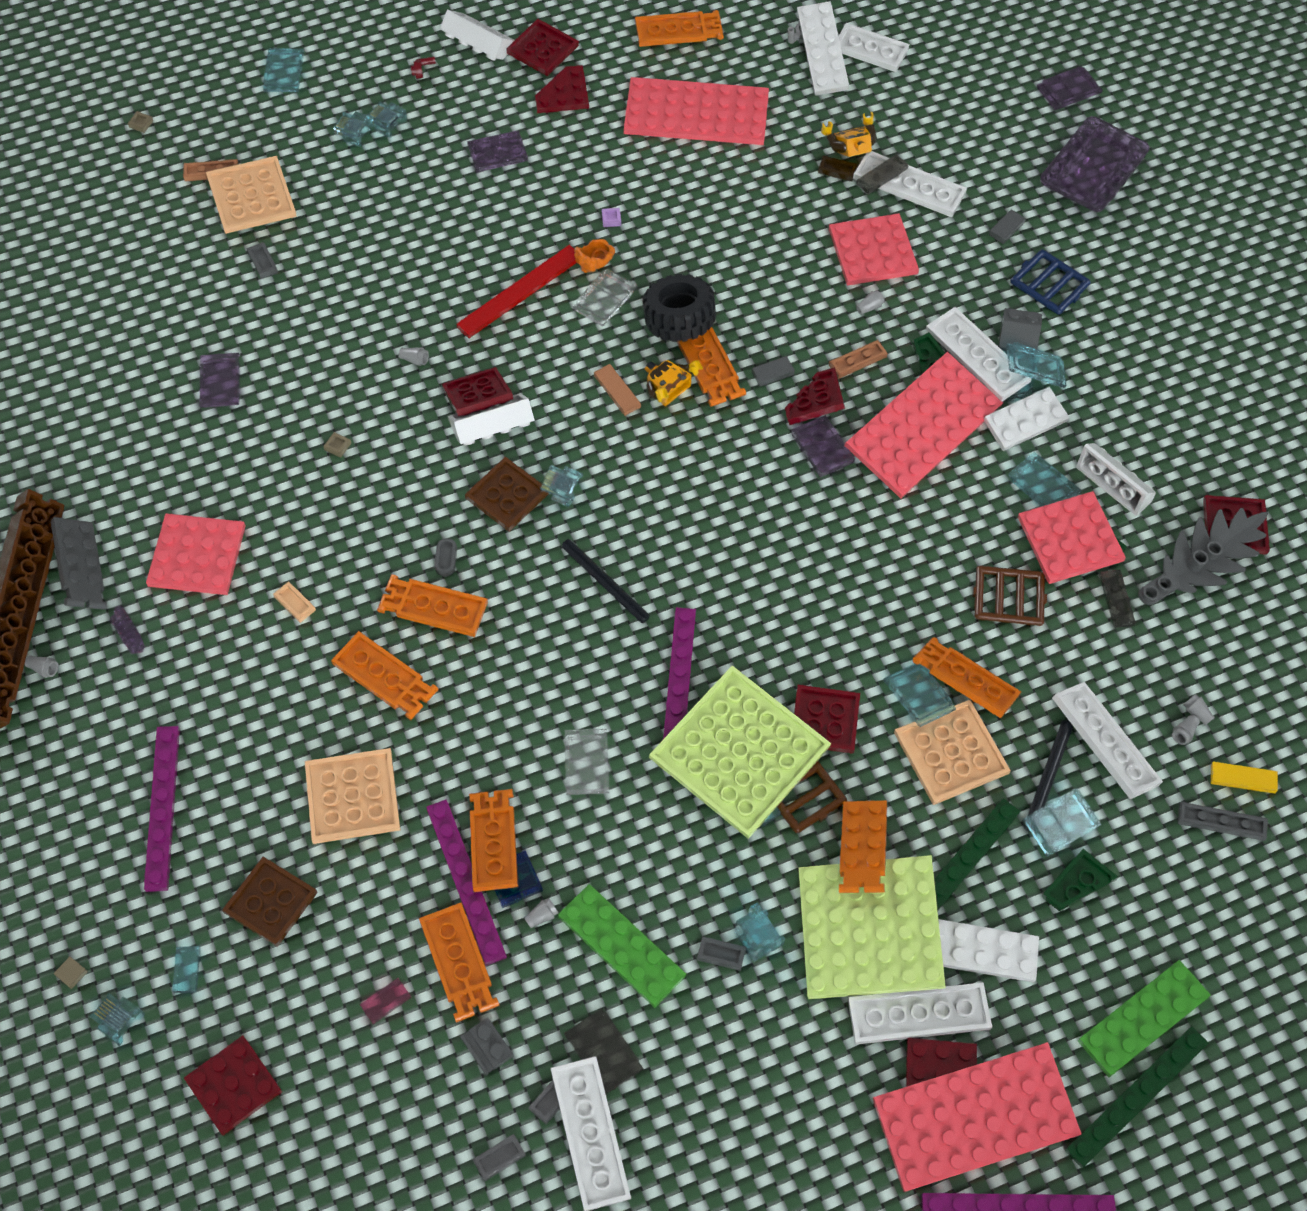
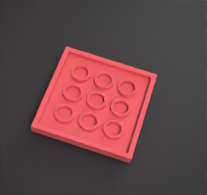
M900 213L829 224V232L847 286L917 275L919 273V268Z
M1093 491L1018 514L1020 524L1048 584L1125 561L1126 557Z
M166 513L146 580L147 586L228 595L246 526L245 523L242 521Z

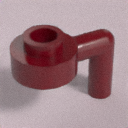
M435 57L416 59L414 65H411L412 76H416V79L423 78L422 66L436 64Z

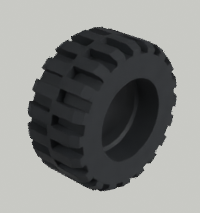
M690 274L669 275L664 279H658L656 283H652L644 293L642 302L645 324L654 336L660 337L662 340H671V342H686L688 339L694 340L699 335H704L715 322L714 291L705 280L698 276L693 277Z

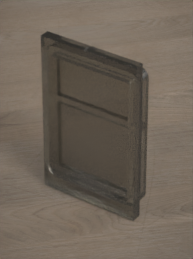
M603 1008L564 1033L581 1060L596 1056L605 1094L615 1090L618 1086L643 1070L638 1058Z

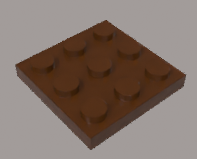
M504 457L465 494V499L510 532L549 494V489L507 457Z
M262 857L222 911L230 918L278 947L318 892L312 886L267 858Z

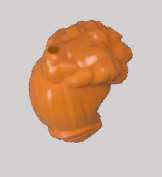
M605 239L592 240L582 248L575 247L574 256L584 273L595 272L596 269L604 267L612 260L615 248L609 245Z

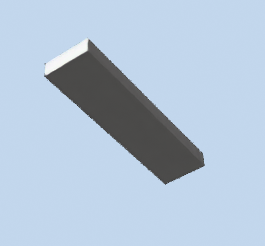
M1180 802L1177 822L1179 825L1261 841L1267 839L1268 818L1186 802Z

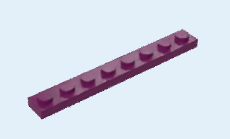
M676 607L663 739L687 715L696 609Z
M179 726L157 727L144 880V890L146 892L168 891L180 737Z
M447 799L427 806V812L485 966L507 958L482 891H473L472 864Z
M921 1194L922 1211H1116L1114 1195Z

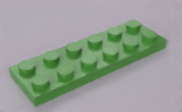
M590 884L558 914V918L654 1008L686 977V973Z
M1178 960L1079 1038L1078 1042L1107 1077L1110 1078L1201 1005L1211 994L1187 967Z

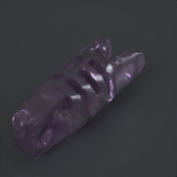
M121 605L116 606L114 615L111 616L110 620L119 637L132 654L143 652L145 645L139 631L126 610Z

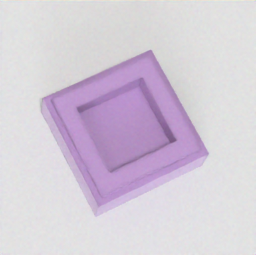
M620 208L602 209L603 227L621 226Z

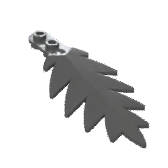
M1240 508L1228 528L1224 514L1220 509L1213 520L1210 537L1202 517H1199L1192 536L1191 550L1184 531H1180L1176 540L1172 562L1169 556H1165L1163 561L1164 574L1143 586L1138 592L1139 599L1146 605H1153L1175 590L1195 593L1197 589L1192 585H1226L1227 581L1212 572H1245V567L1228 558L1241 559L1257 557L1259 555L1258 551L1243 543L1258 541L1266 537V534L1257 528L1264 522L1268 513L1262 512L1247 518L1244 509Z

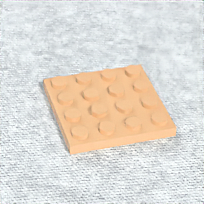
M277 156L206 172L225 234L297 217Z
M971 700L897 728L894 731L897 740L933 805L1006 776L1011 771Z
M391 748L305 761L313 844L401 830Z

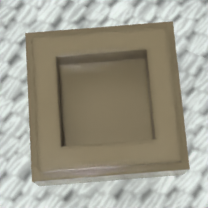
M137 111L128 122V126L145 133L152 124L153 118Z
M334 432L324 445V450L341 458L351 445V440Z
M69 957L53 974L72 990L88 971L73 958Z

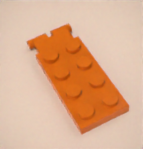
M718 10L704 14L702 11L635 17L639 47L707 41V38H717L719 40L724 38Z
M712 327L704 335H699L694 340L688 339L686 342L677 341L688 365L695 360L700 361L703 369H699L698 375H694L703 394H708L710 407L726 402V396L733 400L746 395L745 388L740 389L737 383L739 377Z
M394 574L390 576L385 592L389 594H383L377 608L378 612L385 613V611L396 613L397 617L472 637L476 636L488 604L487 598L409 579V582L402 581Z
M359 631L331 660L335 667L396 710L399 707L405 711V716L409 720H412L423 708L419 701L422 700L427 703L439 690L434 684L429 686L424 683L419 673Z
M935 637L931 638L913 658L915 664L923 665L937 679L951 686L999 718H1002L1021 693V691L951 647L948 649L938 643L939 641Z
M513 789L494 791V797H489V792L469 794L470 802H474V810L470 811L472 886L474 892L518 887L514 807L510 806L509 798L514 797Z
M887 800L843 802L840 877H844L843 884H839V893H859L860 887H864L865 893L885 892V884L881 883V876H885Z
M462 903L419 918L449 1003L453 1001L457 1013L453 1015L456 1023L475 1016L473 1008L478 1006L480 1013L500 1006L497 997L492 999L488 989L492 986Z

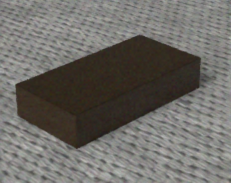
M823 155L818 173L852 182L858 164Z

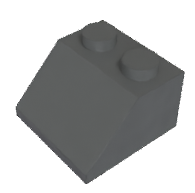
M1005 308L1000 325L998 347L1002 351L1036 356L1042 326V314Z

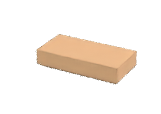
M289 581L273 593L274 598L300 623L316 611L315 607Z

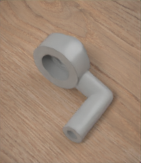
M800 23L796 25L795 33L794 27L788 28V42L790 44H793L798 39L803 40Z

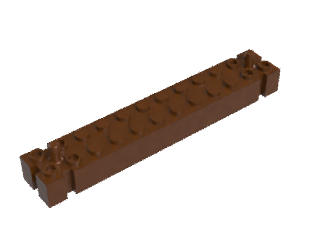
M31 489L25 490L16 498L13 511L17 512V514L11 517L0 557V729L10 723L13 708L9 707V704L16 700L55 546L51 521L54 517L62 518L65 507L64 504L51 498L47 501L42 500L43 495Z

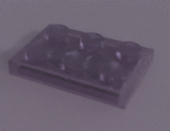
M519 130L467 141L476 172L528 161Z
M826 415L792 429V436L820 478L854 463L855 458L844 446L845 443Z

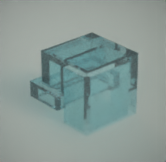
M758 902L750 906L749 914L736 921L735 933L743 946L746 947V951L753 962L780 948L785 943L784 936L780 937L770 922L768 911L766 909L763 911Z

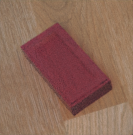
M397 978L362 1002L360 1007L374 1025L408 1001L411 995L399 978Z

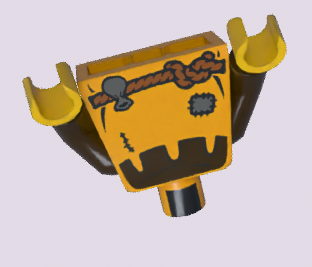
M870 112L869 118L865 117V113L863 114V124L866 127L832 133V122L828 121L827 127L824 123L822 124L821 133L827 136L826 138L832 150L847 157L871 152V146L877 140L872 112Z
M665 360L659 366L650 361L645 367V371L649 373L646 384L649 398L658 400L659 403L661 402L664 406H667L691 386V374L697 376L698 370L703 369L700 361L695 360L689 365H682Z

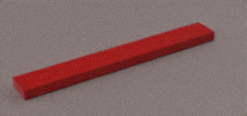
M569 244L456 324L457 328L470 339L576 264L575 249Z

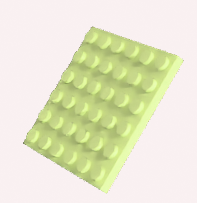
M731 666L649 754V758L749 839L828 750L831 743L734 666Z
M932 855L886 859L885 876H881V883L885 884V892L865 893L864 887H860L859 893H839V884H843L844 877H840V864L799 867L808 999L946 988Z

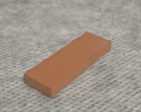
M238 159L184 163V181L208 180L206 172L238 165Z
M876 340L829 361L830 368L835 367L838 379L886 358L888 353L881 343Z
M611 364L594 372V377L624 416L641 408L639 400Z

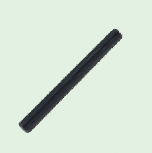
M566 539L562 543V548L640 623L644 624L648 621L649 613L571 539Z
M1063 720L1060 724L1023 827L1028 832H1035L1067 746L1073 729V725L1068 720Z

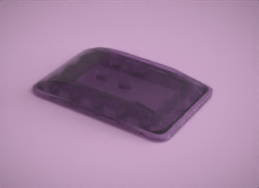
M1088 117L1042 173L1040 182L1045 187L1091 211L1101 212L1113 200L1149 151V145L1145 141L1100 118Z

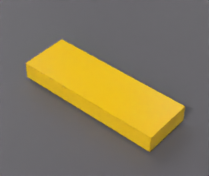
M1212 762L1211 784L1276 794L1278 791V771Z

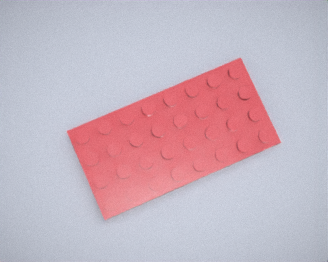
M631 77L624 134L764 145L769 88Z
M946 352L853 435L844 446L901 499L982 425L985 416L997 411L1003 402L950 353Z
M1048 1042L872 1098L903 1192L1081 1135Z

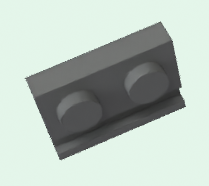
M488 1017L460 1036V1039L485 1076L514 1057Z

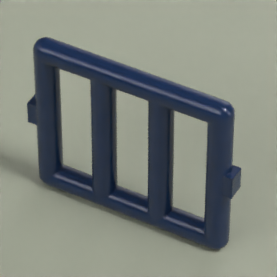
M1041 249L1029 261L1026 260L1022 264L1021 269L1010 279L1012 285L1058 315L1072 302L1076 303L1080 298V294L1091 284L1088 278L1044 249ZM1042 258L1051 263L1029 286L1020 281ZM1056 268L1066 273L1044 296L1035 291ZM1072 277L1081 283L1059 306L1050 301Z

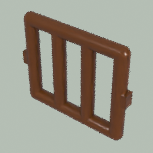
M990 566L976 567V581L973 588V597H975L974 616L976 619L1036 626L1044 624V604L1047 603V594H1045V575L1043 572ZM984 574L996 575L995 613L983 612ZM1004 576L1016 577V615L1003 614ZM1024 578L1037 579L1036 617L1024 616Z
M819 761L813 765L798 784L815 773L819 775L823 783L787 806L781 802L776 807L795 833L802 832L817 821L821 823L828 818V814L842 806L844 801H847L846 796ZM828 789L836 797L834 801L798 823L791 814Z

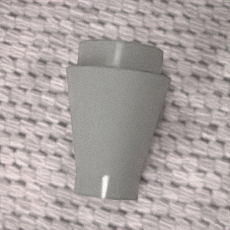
M878 290L871 291L856 305V309L860 315L882 307L885 300Z
M402 347L399 350V358L421 366L427 364L429 353L423 347Z
M30 655L25 660L27 668L32 669L45 678L53 677L58 671V663L53 658Z
M1197 694L1183 704L1186 707L1185 710L1191 715L1198 717L1204 725H1207L1215 718L1203 698Z
M1189 715L1184 721L1173 728L1172 738L1175 742L1185 745L1192 741L1196 728L1200 723L1198 717Z
M548 898L545 901L542 900L524 919L530 928H533L536 925L554 919L558 911Z

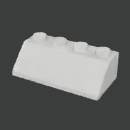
M448 9L440 27L442 31L446 32L445 35L452 39L458 38L459 43L465 46H473L472 50L478 53L484 52L487 58L494 61L496 58L503 60L508 55L506 48L515 41L464 13Z
M521 393L513 395V399L504 404H496L485 410H477L465 416H457V414L448 416L457 441L464 445L473 444L479 438L489 439L497 432L501 434L512 431L511 428L519 426V428L530 425V422L535 421L529 399Z
M1091 443L1084 446L1076 466L1084 475L1135 516L1152 502L1156 492L1150 485L1145 484L1135 473L1130 472L1120 461L1115 460L1105 449L1100 448L1097 444Z

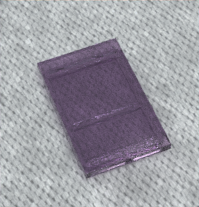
M1081 66L1045 79L1042 83L1037 84L1038 90L1054 110L1100 94L1103 91L1088 71Z
M239 353L200 355V408L239 405Z

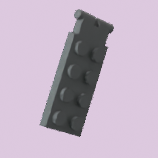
M54 517L51 521L61 588L66 590L67 598L64 599V605L83 608L86 603L87 608L105 610L107 603L102 601L101 593L104 591L93 522Z

